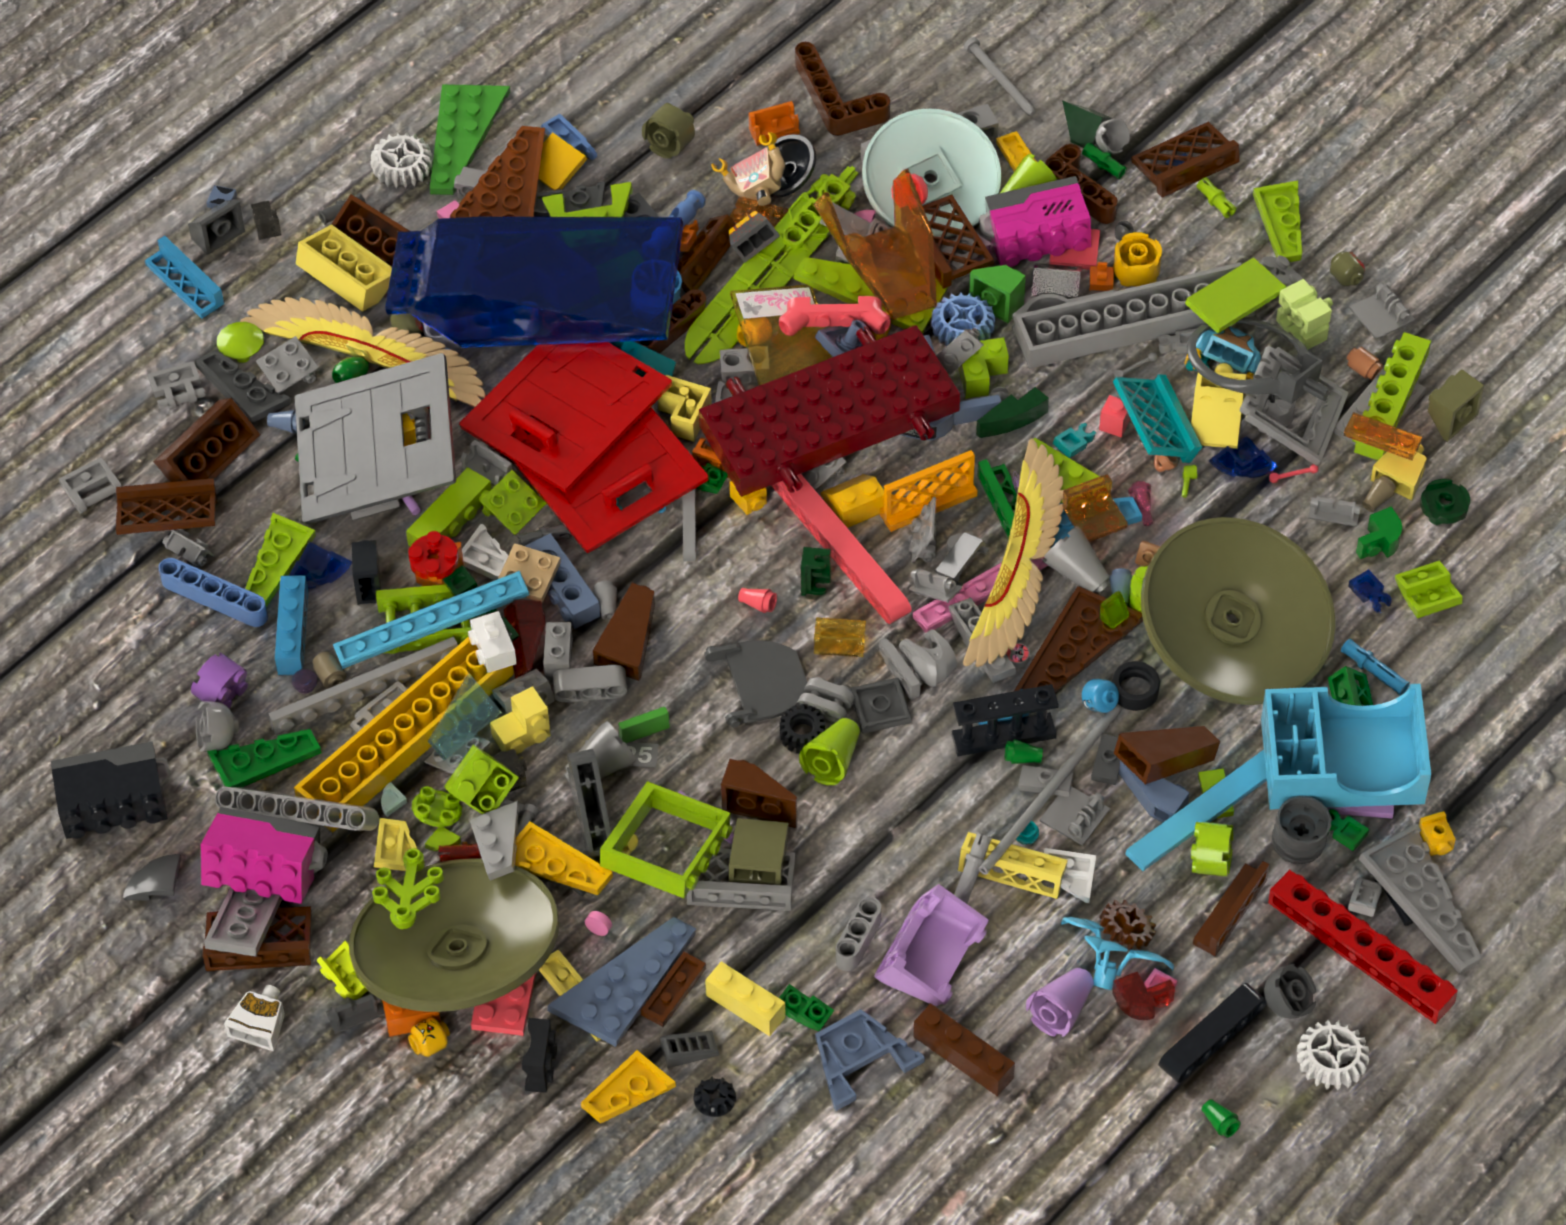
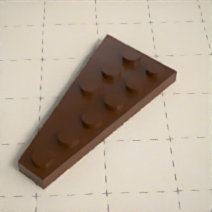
M1077 586L1014 691L1053 684L1056 693L1142 623V613Z

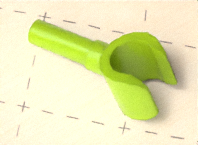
M1196 465L1184 466L1181 494L1183 498L1188 496L1190 479H1197Z

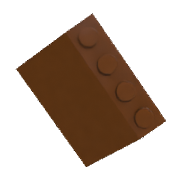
M350 194L331 224L398 271L397 278L383 296L384 298L412 273L426 242L415 233Z

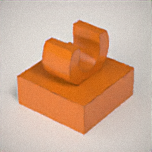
M1098 262L1097 266H1090L1089 290H1113L1114 267H1107L1106 262Z

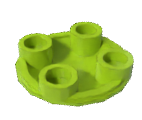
M248 322L229 324L217 336L218 351L228 358L236 359L240 363L248 362L250 357L256 354L264 344V336L261 329L255 324Z
M429 786L421 788L420 793L412 801V811L415 817L430 826H451L458 822L462 815L460 799L451 793L434 790Z

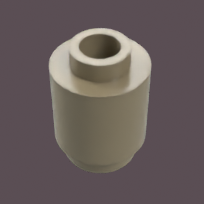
M322 652L315 656L313 659V670L325 688L328 689L344 682L346 673L334 655L329 652Z

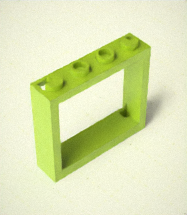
M647 781L600 848V866L678 897L685 898L690 890L695 889L700 874L707 871L710 859L713 855L716 856L724 838H729L732 831V826H730L731 813ZM652 807L713 830L683 876L622 853V850Z

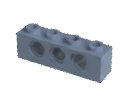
M551 533L525 545V547L560 557L561 563L548 590V596L553 605L557 604L559 606L561 616L565 622H571L573 628L576 629L600 617L599 601Z

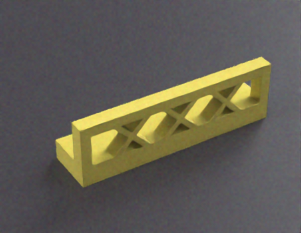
M968 832L961 848L958 867L960 872H963L966 864V854L970 853L976 834ZM991 840L984 860L1000 843L999 840ZM1011 844L994 865L1000 867L1004 872L997 873L991 869L987 875H984L979 871L978 877L1058 899L1061 881L1067 868L1068 860ZM1016 874H1025L1029 879L1026 881L1019 879ZM1046 880L1055 883L1054 888L1044 886L1041 881Z

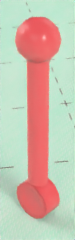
M1312 464L1309 468L1283 474L1271 473L1269 481L1277 483L1282 478L1309 472L1315 474L1319 469L1318 466Z

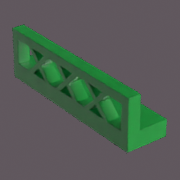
M987 459L979 461L977 477L1009 540L1014 518L1013 510H1015L1017 498L1012 483L1013 480L1005 464L991 468ZM1002 473L1004 477L1002 484L998 482L995 475ZM1004 492L1013 495L1011 502H1008Z
M1345 666L1328 677L1331 696L1336 701L1355 706H1362V704L1364 706L1373 705L1366 674Z

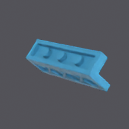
M166 236L157 240L159 251L145 260V265L201 319L224 305L220 287ZM162 258L168 262L167 267L156 266L155 263ZM170 273L181 274V280H171L169 278ZM184 287H194L196 289L195 294L184 293ZM198 300H205L211 303L203 309L197 305Z

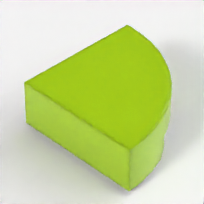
M438 827L425 842V848L431 851L452 849L461 843V837L444 827Z

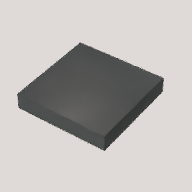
M899 678L850 688L855 697L853 705L862 734L911 723V715Z

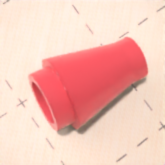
M741 588L738 600L762 613L774 610L777 603V595L771 589Z

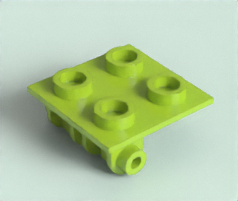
M513 470L480 500L484 507L482 509L483 514L487 517L494 515L514 536L547 504Z

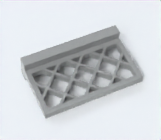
M692 847L691 862L701 847ZM720 848L718 854L712 856L707 871L701 873L709 880L698 881L695 889L690 890L687 894V905L791 911L795 853L786 852L785 861H789V865L783 868L782 880L787 883V886L732 883L720 881L729 875V867L723 860L730 858L731 849ZM718 865L724 871L714 876L709 869Z

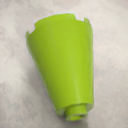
M1028 154L1023 158L1000 193L1056 181L1057 178L1042 160L1036 162L1033 160L1035 155Z
M841 718L802 748L799 754V763L806 774L810 772L815 776L813 780L824 785H836L845 778L860 734V729L856 722L848 718Z

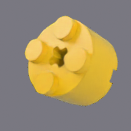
M1133 232L1126 234L1119 243L1117 242L1115 245L1113 267L1114 274L1120 280L1122 286L1137 287L1157 281L1160 274L1162 247L1159 241L1149 238V235L1146 233Z

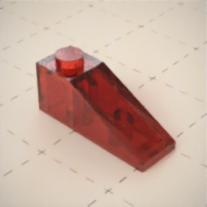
M514 600L503 609L505 618L520 636L512 642L516 655V664L513 665L515 679L526 674L532 668L545 626V613L542 609L541 601Z

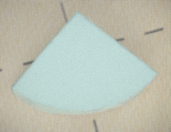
M391 782L386 785L381 797V806L386 817L407 803L406 797Z

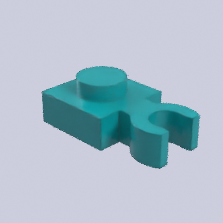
M1082 423L1077 431L1070 427L1054 437L1052 444L1068 458H1071L1086 449L1087 443L1094 440L1096 432L1086 433L1087 424Z

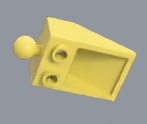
M1220 363L1214 370L1215 373L1230 379L1246 380V374H1235L1231 365L1227 363ZM1198 373L1191 425L1201 445L1238 449L1243 417L1240 407L1246 394L1222 388Z

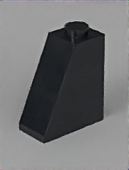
M376 540L352 542V574L357 605L377 603L376 591L381 590Z

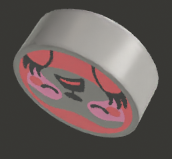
M1017 643L1013 650H1010L1008 647L1006 655L1015 668H1022L1028 664L1030 651L1026 645Z

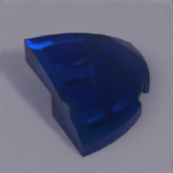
M1245 436L1238 442V449L1227 446L1209 460V463L1217 470L1233 477L1257 478L1278 469V466L1264 450H1259L1248 436Z
M309 542L289 576H306L307 587L310 589L316 588L326 583L331 584L339 579L350 568L352 561Z

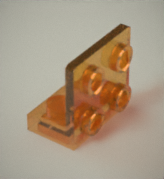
M1108 474L1063 491L1062 506L1064 512L1074 528L1078 526L1089 542L1128 527V522L1111 497L1112 480Z

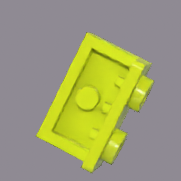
M344 941L327 959L321 956L317 959V962L322 967L320 972L328 980H333L336 984L334 989L344 999L349 997L357 1000L368 991L354 972L349 954V942Z

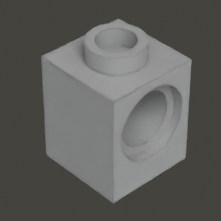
M463 166L460 175H457L454 181V188L457 189L458 198L463 199L469 191H472L479 182V178L487 171Z

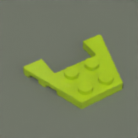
M631 182L610 185L612 205L567 213L565 212L563 194L542 197L545 208L569 249L574 253H582L617 247L624 223V213L628 209L629 196L633 191Z

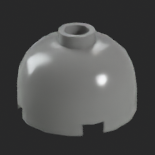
M200 702L197 711H202L201 718H196L198 746L203 745L200 751L207 752L215 749L219 751L228 747L233 740L234 734H238V720L234 719L231 710L220 702Z

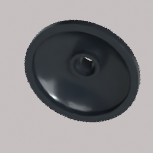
M792 134L777 139L775 146L781 152L785 162V169L780 179L781 188L771 194L770 197L788 196L803 187L811 177L816 164V151L812 143L801 135Z

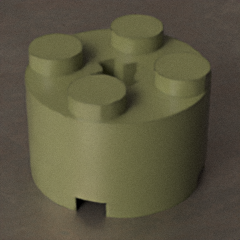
M665 103L643 124L642 137L644 141L648 140L651 144L649 148L658 156L663 158L676 157L695 136L694 118L690 113L683 112L670 103Z

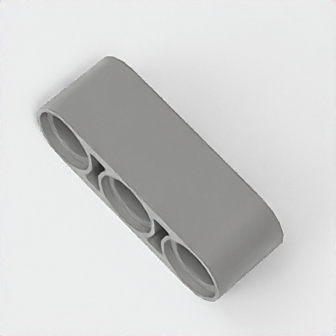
M606 665L558 670L553 674L554 698L559 702L621 698L627 694L625 668L620 665Z
M875 897L861 899L836 944V965L842 971H852L857 968L880 926L881 903ZM867 912H872V913H874V914L868 915V914H865V913H867ZM845 953H850V954H852V955H851V956H844L843 954H845Z

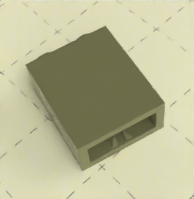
M737 818L729 861V882L781 885L788 843V823Z

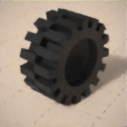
M800 705V709L793 706L792 712L787 709L785 716L782 715L780 718V739L784 747L788 745V750L791 752L796 748V753L800 754L802 748L825 731L823 715H820L818 709L813 712L812 706H809L808 709H805V705ZM800 724H806L812 727V731L807 734H797L793 731V728Z

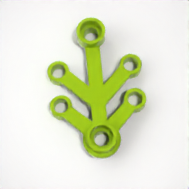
M415 848L407 850L403 856L406 869L403 886L392 878L389 868L383 867L376 871V878L380 885H385L386 887L379 886L372 891L374 902L381 904L391 912V922L399 929H408L413 926L416 920V913L431 903L438 902L441 898L439 888L433 886L444 880L443 871L440 867L430 868L427 871L428 877L415 885L417 872L425 866L423 853ZM387 888L401 899L400 905L389 898ZM424 892V897L411 904L413 898Z

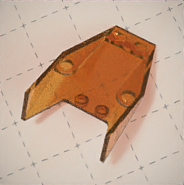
M908 168L904 169L893 180L894 227L864 237L857 233L844 235L829 192L823 193L813 204L848 262L875 297L881 300L882 306L893 320L937 306L933 232Z

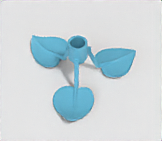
M1063 917L1061 925L1070 923L1078 927L1090 929L1095 933L1096 937L1088 935L1084 937L1096 951L1094 986L1112 990L1116 976L1121 977L1122 970L1128 961L1133 958L1163 962L1172 971L1174 970V964L1162 956L1150 951L1133 949L1129 951L1120 966L1116 968L1117 963L1108 960L1110 951L1127 952L1128 949L1118 943L1101 939V931L1105 927L1100 926L1099 923L1075 917ZM1105 952L1104 958L1101 959V953Z

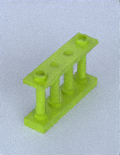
M445 584L376 591L378 612H385L386 623L396 620L395 611L410 610L411 614L454 597ZM471 619L461 622V628H445L384 653L395 654L398 652L422 650L451 637H454L459 645L468 637V631L471 630Z

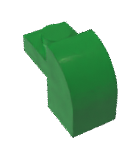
M1391 506L1370 515L1368 523L1370 534L1358 538L1356 553L1360 559L1376 556L1381 551L1389 558L1397 551L1401 538L1402 523Z

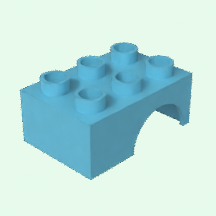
M1410 684L1408 690L1400 697L1389 702L1369 706H1355L1338 702L1329 695L1328 687L1265 689L1261 725L1270 810L1280 809L1285 801L1296 796L1312 797L1319 800L1326 808L1425 804L1431 779V767L1421 684Z

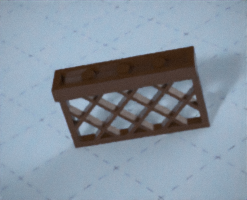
M1208 121L1132 156L1131 161L1157 187V193L1163 198L1238 163L1239 144L1235 140L1229 141ZM1206 131L1211 134V137L1199 136V134ZM1187 141L1192 142V145H1180V143ZM1196 143H1207L1208 147H1197ZM1213 144L1221 145L1217 148H1212ZM1165 150L1173 151L1172 155L1160 153ZM1177 151L1189 152L1188 156H1179L1176 154ZM1193 153L1201 154L1197 157H1192ZM1145 159L1154 160L1153 164L1143 163L1142 161ZM1171 159L1169 165L1157 164L1158 160L1166 161ZM1174 160L1185 161L1178 166H1172ZM1155 171H1161V172H1162V173H1160V174H1158V175H1155V174H1154Z
M953 195L915 209L911 205L902 208V224L943 289L951 286L952 280L967 275L974 269H981L994 264L993 257ZM948 204L953 208L952 213L940 210L941 207ZM927 213L933 216L931 221L921 219L919 215ZM936 217L949 220L946 225L935 223ZM952 221L963 223L962 230L950 227ZM931 229L943 231L941 238L931 235ZM947 232L959 235L957 242L945 239ZM962 238L973 239V245L961 243ZM941 246L953 247L952 253L942 252L940 250ZM958 249L969 252L967 258L955 254ZM973 253L983 255L985 259L975 261L971 258ZM952 261L963 263V268L954 271L951 267Z
M214 478L116 487L117 535L215 526L217 494ZM191 507L196 509L190 514L186 512ZM165 510L171 511V513H169L166 516L161 514ZM141 512L146 513L142 518L137 517ZM202 514H205V515L209 516L210 518H197V517H199V516L202 515ZM178 516H180V517L183 518L182 520H177V521H174V520H173V519H175V518L178 517ZM153 518L159 520L155 523H149ZM129 520L134 522L131 525H123Z
M311 906L278 908L275 917L279 921L270 926L264 938L265 941L272 935L278 941L264 943L263 941L257 956L205 949V946H203L206 971L311 965ZM219 911L206 913L205 939L212 926V921L215 920ZM295 916H305V920L298 925L290 921ZM286 924L292 930L283 936L277 930ZM299 934L305 938V941H290V939Z

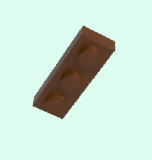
M683 952L641 1009V1016L664 1027L706 970V963Z

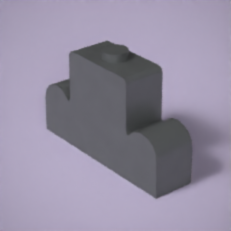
M593 749L567 754L569 764L567 771L575 812L581 824L585 848L589 857H595L600 855V848L611 834L597 757Z

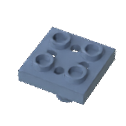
M856 319L852 321L850 327L835 326L818 330L815 338L832 357L863 346L856 337V332L860 328L865 331L864 327L866 325Z

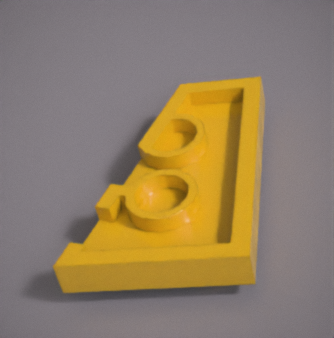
M636 1050L581 1102V1108L601 1124L675 1088L676 1082Z

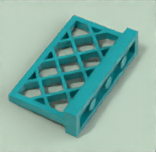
M1158 374L1154 380L1116 377L1113 380V384L1148 455L1180 457L1183 463H1191L1202 449V445L1167 376ZM1124 386H1127L1132 391H1134V394L1125 389ZM1138 394L1141 397H1143L1145 400L1148 401V404L1140 398H1138L1136 395ZM1133 403L1143 409V412L1134 407ZM1147 412L1148 414H1150L1151 416H1153L1154 418H1156V419H1157V422L1154 421V420H1153L1152 418H1150L1149 416H1147L1145 413ZM1142 421H1143L1144 423H1146L1147 425H1149V426H1150L1151 428H1153V429L1150 430L1149 428H1147L1146 426H1144L1143 423H1142ZM1155 430H1156L1157 432H1159L1160 434H1162V435H1163L1164 437H1166L1167 439L1165 440V439H1163L1162 437H1160L1159 435H1157L1156 433H1154ZM1151 440L1159 444L1161 447H1154Z

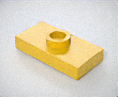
M1017 131L996 138L998 148L1013 171L1017 169L1026 155L1031 154Z

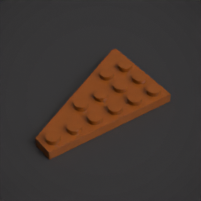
M521 126L516 132V136L508 142L506 149L500 156L498 155L488 167L487 172L479 178L477 185L466 194L459 203V207L450 214V218L443 227L439 228V231L472 241L477 236L484 238L485 242L517 245V241L522 237L531 238L545 128Z

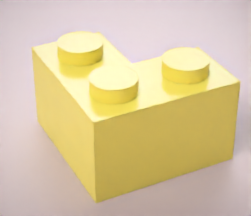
M666 375V377L672 380L673 385L658 399V410L672 414L671 431L676 437L694 442L701 429L699 426V409L712 404L711 388Z
M533 686L511 697L512 712L490 722L492 737L506 758L513 754H519L525 748L535 743H541L551 736L548 708Z

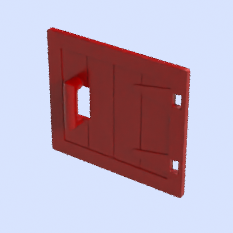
M564 318L459 422L462 430L563 492H568L652 407L673 383L670 378L572 320ZM582 336H585L592 341L585 344L580 339ZM639 368L647 374L641 377L635 372ZM522 428L542 440L544 448L537 452L512 436Z
M652 407L568 492H563L514 462L586 553L592 552L709 480L708 474ZM522 428L512 436L537 452L544 448L542 440L532 434L528 435ZM645 482L650 487L652 492L626 508L620 510L616 505L618 497L641 483Z

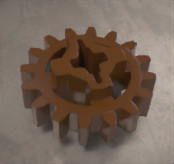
M1114 900L1113 904L1108 903L1099 917L1102 919L1099 925L1105 927L1103 933L1110 934L1111 941L1116 940L1122 946L1126 944L1130 950H1132L1134 945L1139 950L1143 946L1147 947L1156 934L1154 930L1156 924L1150 922L1153 917L1145 915V909L1139 910L1136 903L1128 905L1126 900H1123L1122 904L1117 900Z

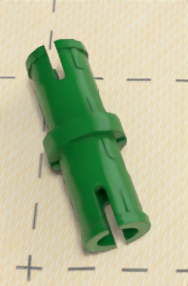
M1091 142L1087 143L1082 150V155L1096 163L1097 168L1100 170H1106L1117 179H1121L1125 174L1126 166L1113 159L1110 153H1104Z

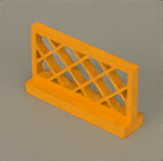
M972 450L884 485V507L880 508V516L890 532L911 524L913 519L921 514L924 505H928L933 497H936L935 514L977 497L978 490L974 486L975 455ZM952 473H955L949 480L947 479ZM930 482H933L928 488H925ZM900 489L895 495L892 494L893 491ZM908 491H911L906 497H903Z

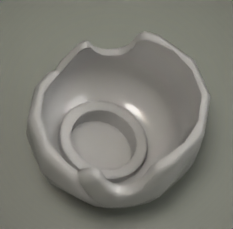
M1120 118L1102 122L1096 131V143L1104 153L1108 152L1114 155L1123 152L1122 148L1130 142V133L1126 123Z

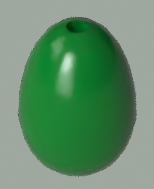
M363 357L343 359L333 368L332 378L335 383L366 375L369 370V363Z

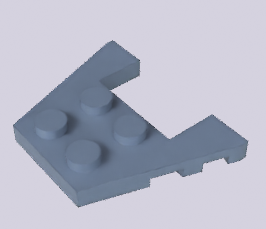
M861 1009L815 1033L817 1047L835 1111L856 1100L855 1092L844 1077L885 1054H891L903 1073L925 1062V1057L919 1051L915 1052L908 1047L907 1042L893 1036L887 1031L885 1026Z

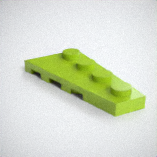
M1298 180L1253 188V197L1276 258L1280 255L1287 258L1289 262L1300 261L1302 259Z

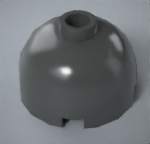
M1289 964L1272 972L1264 988L1265 999L1269 1008L1279 1017L1288 1019L1305 1016L1311 1013L1316 1006V1001L1313 1002V994L1316 993L1313 979L1304 968H1296L1295 964Z

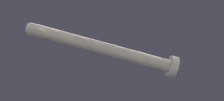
M976 37L968 39L964 44V49L968 53L973 52L1027 115H1034V107L979 47L980 41Z

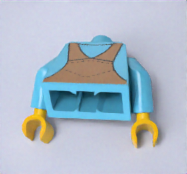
M1228 327L1220 333L1215 332L1213 329H1208L1199 337L1196 343L1200 359V354H1203L1217 362L1227 363L1233 369L1245 373L1246 380L1254 379L1253 376L1261 360V354L1254 346V338L1232 327ZM1187 354L1186 359H1185V362H1184L1185 365L1187 364V361L1189 360L1188 354Z

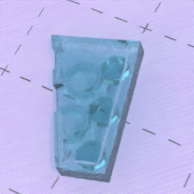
M470 673L465 677L428 740L443 760L450 757L502 713Z

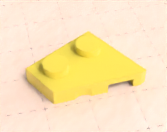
M380 818L374 867L406 871L403 856L407 850L417 849L414 840L409 835L410 830L406 821Z

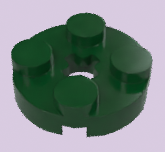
M1437 479L1426 486L1421 495L1420 507L1432 524H1452L1466 518L1470 505V495L1463 485L1453 484V480ZM1445 498L1446 501L1451 502L1449 504H1442L1441 499Z

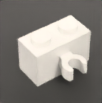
M499 611L470 620L471 630L468 631V636L472 646H477L476 656L480 665H485L487 673L516 664L515 649Z

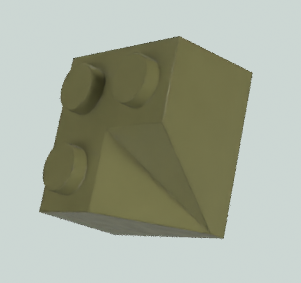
M1462 369L1455 376H1449L1440 389L1436 388L1433 390L1428 399L1430 401L1428 413L1446 442L1479 414L1484 385Z

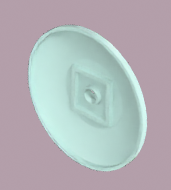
M940 109L913 110L889 120L872 137L866 149L862 165L863 186L870 204L886 223L907 235L909 234L902 224V209L896 206L892 198L891 188L896 178L906 174L921 176L928 188V197L923 205L953 195L973 228L979 224V217L986 214L985 197L998 194L1001 184L999 158L987 135L970 120L956 113ZM926 174H933L937 180L929 183L925 180L924 176ZM948 204L941 207L940 210L952 213L953 208ZM927 213L919 215L921 219L931 221L933 216ZM937 216L935 223L946 225L949 219ZM952 221L950 227L962 230L963 223ZM933 228L930 231L931 235L940 238L943 231ZM947 232L945 238H951L958 235Z

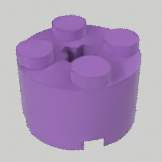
M219 653V656L215 654L198 671L197 675L200 676L198 683L193 681L191 693L201 701L220 702L230 708L232 705L231 700L236 695L241 696L248 687V683L245 682L247 671L224 654Z

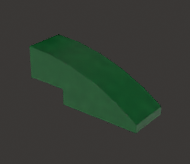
M1036 387L1020 399H1016L1011 394L977 420L976 436L979 438L996 436L1014 431L1036 421L1048 413L1049 398Z

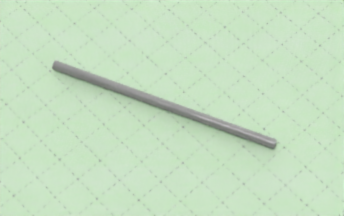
M1118 706L1102 717L981 864L979 871L982 874H988L1120 713Z

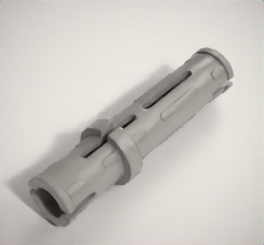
M979 832L976 833L970 853L966 854L965 859L967 861L954 894L966 904L969 901L978 877L979 867L985 861L984 858L992 840V837L985 836V834Z

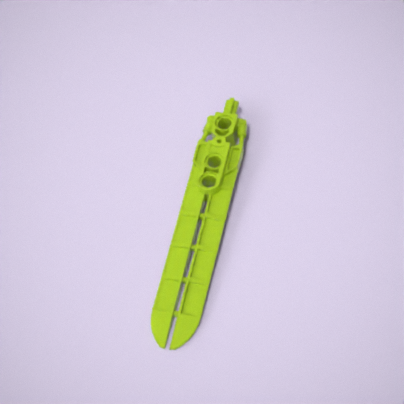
M847 166L839 177L833 174L830 176L822 174L811 185V189L799 196L788 209L786 215L774 227L780 237L745 262L690 326L685 338V355L689 360L709 338L711 340L693 361L694 363L707 364L720 359V350L732 349L738 342V325L740 322L748 319H743L740 306L736 310L734 309L739 304L736 293H746L750 290L752 292L782 290L794 276L803 258L810 257L818 246L834 231L820 223L826 205L831 201L849 210L854 203L856 195L850 190V184L859 175L855 171V167ZM814 191L818 192L817 199L809 198ZM782 252H784V254L780 257V259H779L777 262H775V260L779 257V255H780ZM771 266L772 268L769 270V272L763 277V279L757 284V286H755L756 282ZM731 314L729 319L723 324V326L718 330V332L714 334L716 329L722 324V322L727 318V316Z

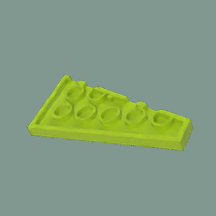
M809 257L803 258L793 278L847 304H858V296L877 297L882 302V310L885 313L887 311L891 312V324L902 329L917 325L922 334L932 319L933 309H935L937 303H941L949 288L943 289L935 278Z

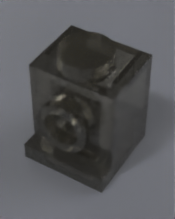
M263 201L251 204L258 239L262 240L281 236L276 209L271 210L270 202Z

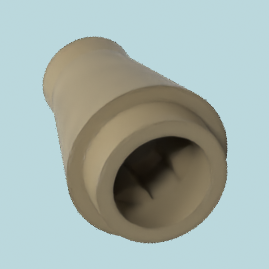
M1385 476L1375 479L1365 500L1362 502L1363 507L1369 512H1374L1376 508L1395 494V484Z

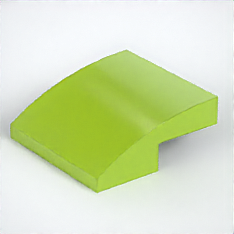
M1440 560L1395 575L1396 583L1417 619L1462 604V595L1451 583V574Z

